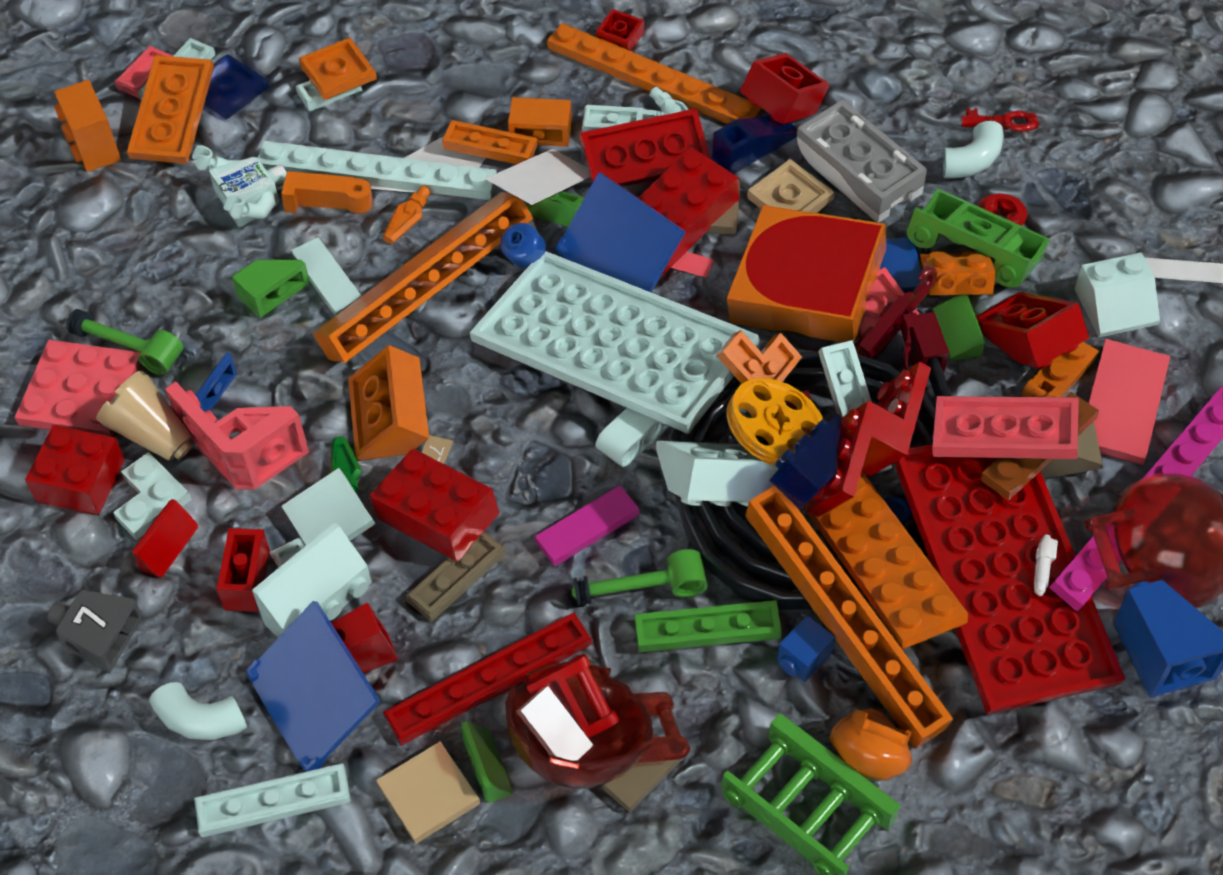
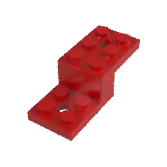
M918 362L908 370H903L896 378L890 382H885L880 387L877 394L878 405L868 400L856 409H851L847 415L838 421L834 420L830 424L826 432V438L828 439L826 449L822 452L817 462V468H819L817 479L813 482L808 492V497L811 499L807 512L819 518L855 496L861 472L872 476L907 455L931 367Z

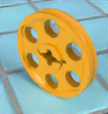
M770 378L750 379L742 383L729 400L727 420L733 435L749 453L767 464L786 469L804 467L817 457L826 443L827 430L820 411L807 396L789 384ZM754 392L764 395L767 401L757 398ZM785 401L793 403L798 410L789 408ZM739 409L748 411L752 418L743 416ZM801 427L811 430L815 437L807 435ZM755 436L765 438L769 446L761 444ZM787 445L796 447L801 455L791 452Z

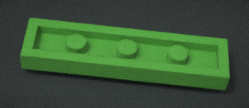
M776 600L634 614L638 653L781 639L782 634Z

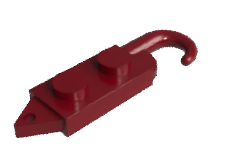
M928 266L921 271L918 279L922 281L913 292H907L904 296L899 295L894 302H889L883 308L880 315L881 318L875 326L868 327L860 338L861 343L859 344L860 350L857 354L874 360L878 358L900 331L903 314L914 313L913 311L932 289L937 277L935 267Z

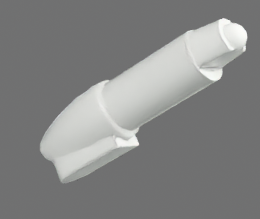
M1044 535L1041 538L1036 551L1034 592L1038 596H1042L1045 593L1046 587H1048L1051 563L1056 559L1058 541L1052 539L1049 535Z

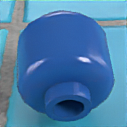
M516 223L511 225L501 237L500 246L503 254L514 266L519 268H528L531 263L536 262L545 254L546 244L544 238L529 224Z

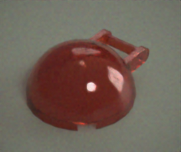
M1177 473L1152 475L1133 482L1117 496L1120 499L1114 509V513L1096 516L1084 521L1087 531H1092L1108 579L1104 581L1107 590L1132 586L1142 581L1152 583L1163 580L1196 609L1208 605L1223 593V494L1211 484L1196 477ZM1114 526L1118 553L1129 574H1121L1106 527Z
M567 662L550 664L530 671L526 674L525 683L517 689L515 686H512L505 702L507 732L518 756L537 775L558 786L572 789L600 787L622 777L637 763L679 760L686 757L690 752L689 743L685 737L681 736L672 712L674 702L671 695L667 692L633 694L628 685L610 677V668L593 664L589 666L610 710L614 709L620 720L610 728L588 738L593 746L578 760L550 756L516 712L531 698L526 687L527 683ZM576 674L567 678L566 681L587 722L594 720L597 715ZM651 716L659 717L666 737H653Z

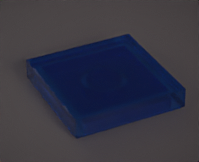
M227 54L213 64L214 70L204 105L228 120L268 89V80Z

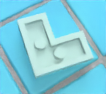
M148 452L121 471L124 479L136 490L138 495L113 513L116 520L135 540H138L146 533L169 500L174 499L181 506H184L192 499L189 492Z

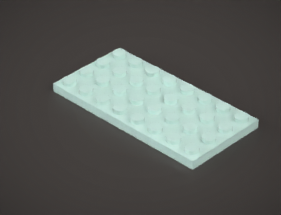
M547 251L539 260L529 265L469 332L472 342L687 434L691 432L734 376L716 356L719 350L735 332L740 330L756 347L759 344L758 334Z

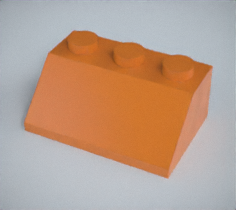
M388 345L348 378L355 457L360 461L406 455L412 448L416 449L429 439L420 358Z

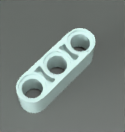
M626 408L600 433L595 446L618 465L625 467L669 426Z

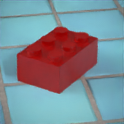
M414 448L405 455L369 495L378 520L456 562L464 556L500 514L492 488Z

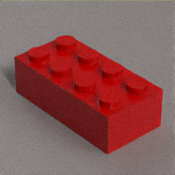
M692 147L638 197L641 201L686 231L661 277L710 229L717 219L739 200V177Z

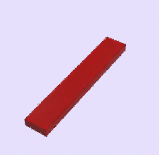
M573 612L383 712L384 718L400 746H403L592 645V638Z

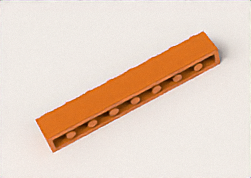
M500 192L312 333L328 360L346 363L499 246L502 235L511 225L516 223L527 224L533 220L526 204L522 199L509 192Z
M777 483L751 499L748 504L746 518L829 632L835 636L837 643L898 727L912 732L909 742L916 750L943 732L953 720L952 716L781 485Z

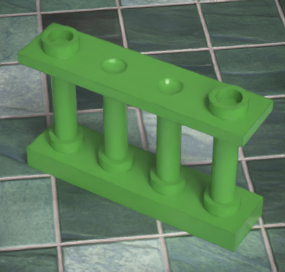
M779 713L770 723L768 739L771 740L772 745L740 780L727 770L722 778L721 791L725 799L732 806L744 808L809 860L819 875H847L849 866L843 862L845 857L873 825H880L885 830H888L896 821L901 805L783 714ZM789 754L800 763L801 768L769 803L752 789L782 755L787 756ZM812 778H820L830 786L831 791L799 827L782 812ZM842 801H849L860 809L861 815L829 851L812 836Z

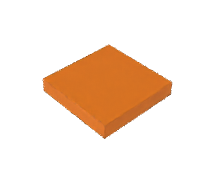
M351 37L298 58L300 67L324 100L377 79L376 71Z

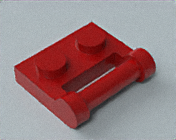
M581 654L566 664L527 683L526 687L531 697H533L540 689L548 686L587 738H590L615 725L620 719L614 709L610 710L589 669L591 663L587 655ZM575 674L597 715L590 722H587L566 681L567 678Z

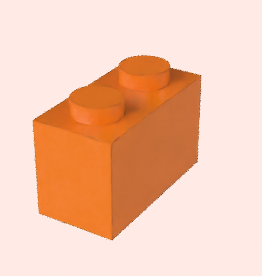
M512 97L508 121L509 132L535 137L539 146L569 147L572 125L571 100Z

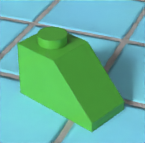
M257 259L232 276L237 297L260 318L310 284L306 264L302 260Z

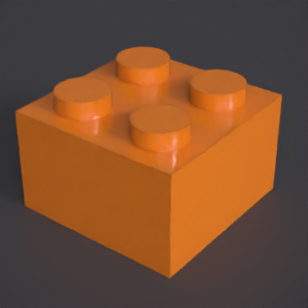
M89 79L54 91L58 103L54 104L53 107L59 121H65L61 128L67 143L74 142L73 145H70V149L76 163L82 161L86 171L90 172L121 161L108 119Z

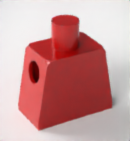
M369 603L361 605L332 622L333 627L363 673L398 660L386 628Z

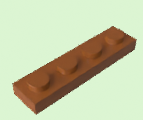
M1070 392L1066 397L1079 398V436L1097 419L1099 410ZM998 458L982 473L981 481L1009 501L1053 459Z

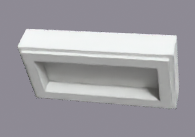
M548 686L540 689L516 711L561 770L570 768L593 746Z

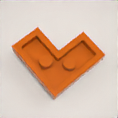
M741 330L735 332L716 354L719 360L741 384L754 378H770L783 382L802 358L781 333L773 336L760 352ZM754 392L757 398L767 401L764 395Z

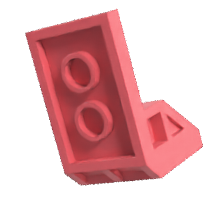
M177 382L165 388L172 409L192 435L191 441L235 489L255 490L309 453L300 416L291 406L236 408L220 420H217L210 410L204 412L200 408L201 404L198 398L190 389L185 391ZM240 432V434L234 437L233 439L229 438L232 433Z

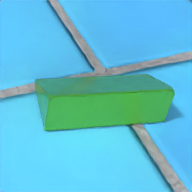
M560 191L533 205L525 201L524 203L532 216L569 227L584 197Z
M958 295L932 309V312H935L948 347L950 361L982 356L985 340L968 295Z
M468 721L463 722L461 726L463 741L485 802L491 803L510 796L513 790L491 732L482 726Z

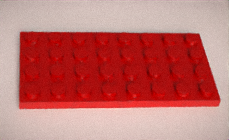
M933 444L910 448L905 457L894 462L930 562L968 613V623L956 627L955 630L986 714L1121 685L1126 680L1092 596L1076 611L1049 588L1074 559L1075 554L1041 471L1008 501L981 481L982 473L998 458L933 457ZM1044 535H1049L1052 539L1058 541L1056 559L1051 563L1048 587H1046L1045 593L1042 596H1038L1034 592L1036 551L1041 538Z

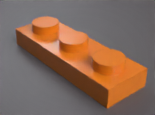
M451 120L442 139L443 149L517 165L533 157L537 148V138Z

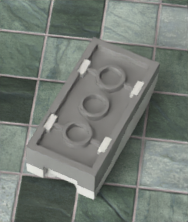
M844 100L839 101L798 127L797 144L807 162L877 223L887 218L890 209L898 203H904L908 199L912 201L922 194L927 169Z

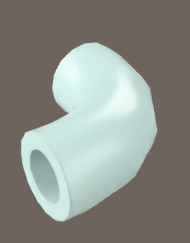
M995 121L981 122L974 128L973 141L964 147L945 148L943 177H968L989 168L1001 153L1004 139L1003 127Z
M172 682L156 689L149 698L153 711L167 728L188 739L217 740L247 729L244 717L233 696L214 703H200L190 698L181 683Z

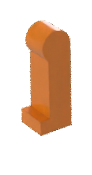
M287 171L281 193L285 213H297L298 206L348 209L352 213L363 214L369 211L373 205L369 182L364 179L348 176Z

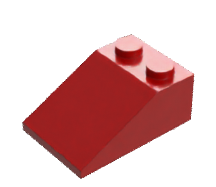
M1019 291L976 316L981 332L986 338L1019 364L1031 366L1035 369L1049 366L1052 364L1053 359L1062 354L1075 351L1080 343L1089 339L1079 304L1076 302Z

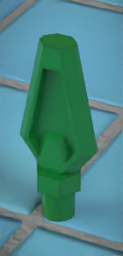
M343 436L335 437L331 443L329 474L340 468L356 492L358 490L357 480L362 470L347 439Z

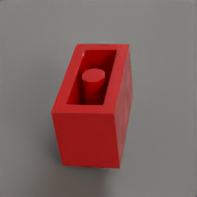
M228 528L216 589L225 611L259 612L252 589L266 578L270 548L264 529Z

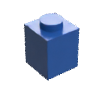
M807 615L779 644L777 661L787 674L797 676L803 682H806L832 655L835 636Z

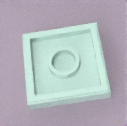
M340 468L282 505L305 545L310 543L334 522L340 526L350 541L376 524Z

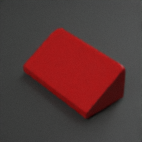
M169 500L132 550L139 569L157 578H162L198 529L196 521L176 500Z

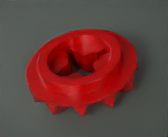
M991 194L983 198L978 207L997 214L999 209L1003 216H1007V220L1020 226L1025 224L1027 219L1025 205L1019 199L1009 194Z

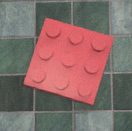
M48 339L15 415L17 424L50 430L52 425L114 437L115 432L101 425L96 420V416L106 401L111 403L117 395L115 393L116 389L130 376L140 371L142 366L138 359L140 352Z

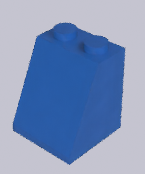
M1163 580L1152 583L1142 581L1128 589L1113 625L1149 697L1153 698L1216 680L1223 669V631Z

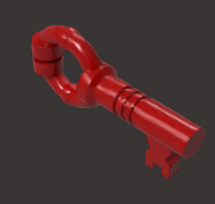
M966 108V115L961 116V127H976L984 121H995L1003 127V130L1010 129L1020 133L1035 130L1039 127V121L1035 113L1020 110L1003 113L1002 115L984 116L978 114L977 108L973 110ZM1022 118L1026 120L1027 124L1012 123V119Z

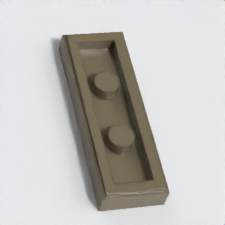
M484 531L458 562L448 557L406 595L407 602L430 622H433L506 555L505 548Z

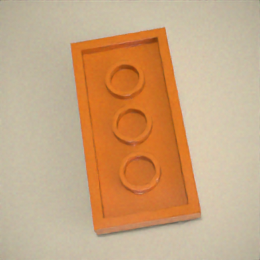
M154 56L127 149L130 159L188 164L214 70L212 60Z

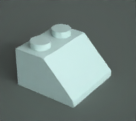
M1142 252L1081 266L1074 290L1099 338L1159 325L1160 316L1155 276Z

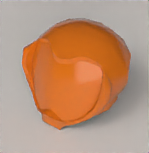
M874 708L862 711L855 709L853 713L840 719L832 728L829 740L840 759L868 780L889 781L907 772L912 764V754L908 746L912 732L896 728L882 711Z

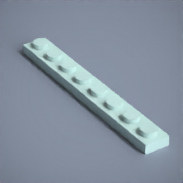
M264 141L258 156L259 161L266 170L282 164L286 173L287 171L348 176L364 179L374 186L418 191L421 186H425L431 193L491 200L496 186L485 180V178L497 173L495 169Z

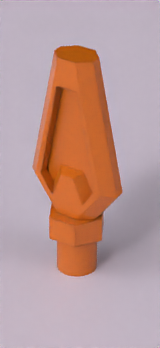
M421 186L416 193L412 194L408 201L396 206L382 236L387 243H395L423 218L422 208L426 204V199L431 194L427 187Z

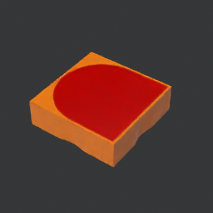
M763 205L727 296L730 323L773 331H793L809 337L841 343L853 340L855 344L866 311L867 295L876 281L886 252V224Z

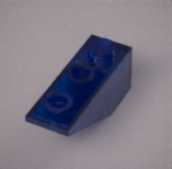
M771 116L736 119L713 132L712 158L723 168L734 174L797 138V128L791 122L786 124L776 122Z
M839 414L828 423L822 419L808 435L805 434L793 446L791 450L794 453L788 449L774 464L778 470L769 481L800 510L836 474L842 420Z

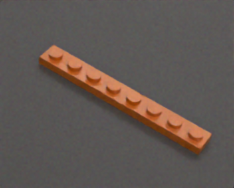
M561 23L547 40V48L647 91L651 92L653 88L658 87L662 92H667L673 100L684 102L688 108H697L699 113L749 133L762 115L763 108L751 104L745 98L564 23Z

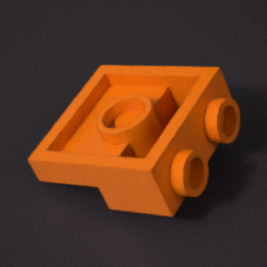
M940 251L920 254L921 271L928 266H933L937 270L936 281L928 293L929 295L993 294L996 271L990 257H985L974 251H965L961 254H946Z

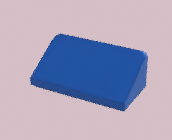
M228 352L218 362L195 394L201 404L200 408L204 412L212 410L237 375L232 355Z

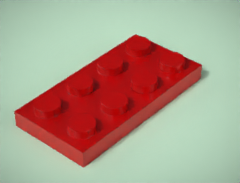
M697 108L580 133V140L592 183L598 172L604 174L621 187L657 180L690 147L711 159Z

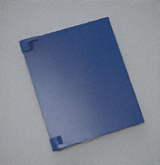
M598 172L554 252L559 257L652 292L686 231L610 178Z
M312 601L259 659H255L245 671L304 772L319 769L326 762L325 759L381 702L318 601Z

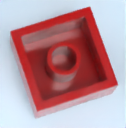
M787 53L753 61L740 92L749 98L748 100L751 104L762 107L770 113L773 120L786 124L815 115L830 84Z
M52 425L25 482L38 503L99 515L125 459L114 437Z

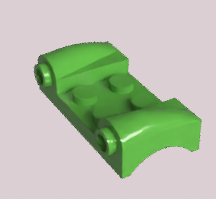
M940 189L935 191L923 210L917 207L914 209L907 229L908 239L918 247L931 248L939 239L946 236L955 244H964L975 249L978 254L996 259L994 263L996 271L995 281L1008 288L1018 287L1042 261L1050 241L1049 238Z

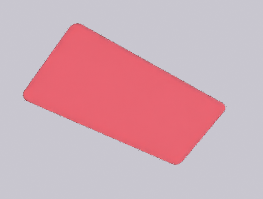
M686 252L671 268L706 278L714 263V259Z

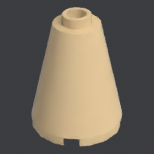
M143 371L134 373L116 389L115 393L117 395L111 403L106 401L96 416V420L101 425L168 461H171L174 457L181 460L193 446L189 443L192 435L150 377Z

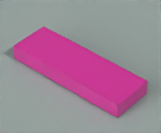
M619 485L536 535L535 543L555 567L639 516L640 509Z

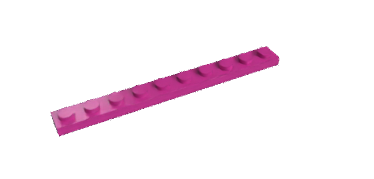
M1223 385L1050 585L1049 588L1076 611L1086 603L1223 439Z

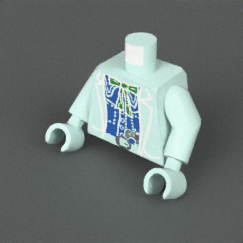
M196 146L192 155L193 159L196 160V167L199 170H205L209 166L214 191L223 203V208L229 212L239 228L254 219H265L272 208L278 205L279 198L276 186L284 183L286 171L282 164L266 170L256 157L244 160H227L215 155L213 156V152L206 146Z

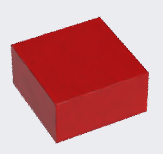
M612 9L596 30V37L632 51L644 34V20Z

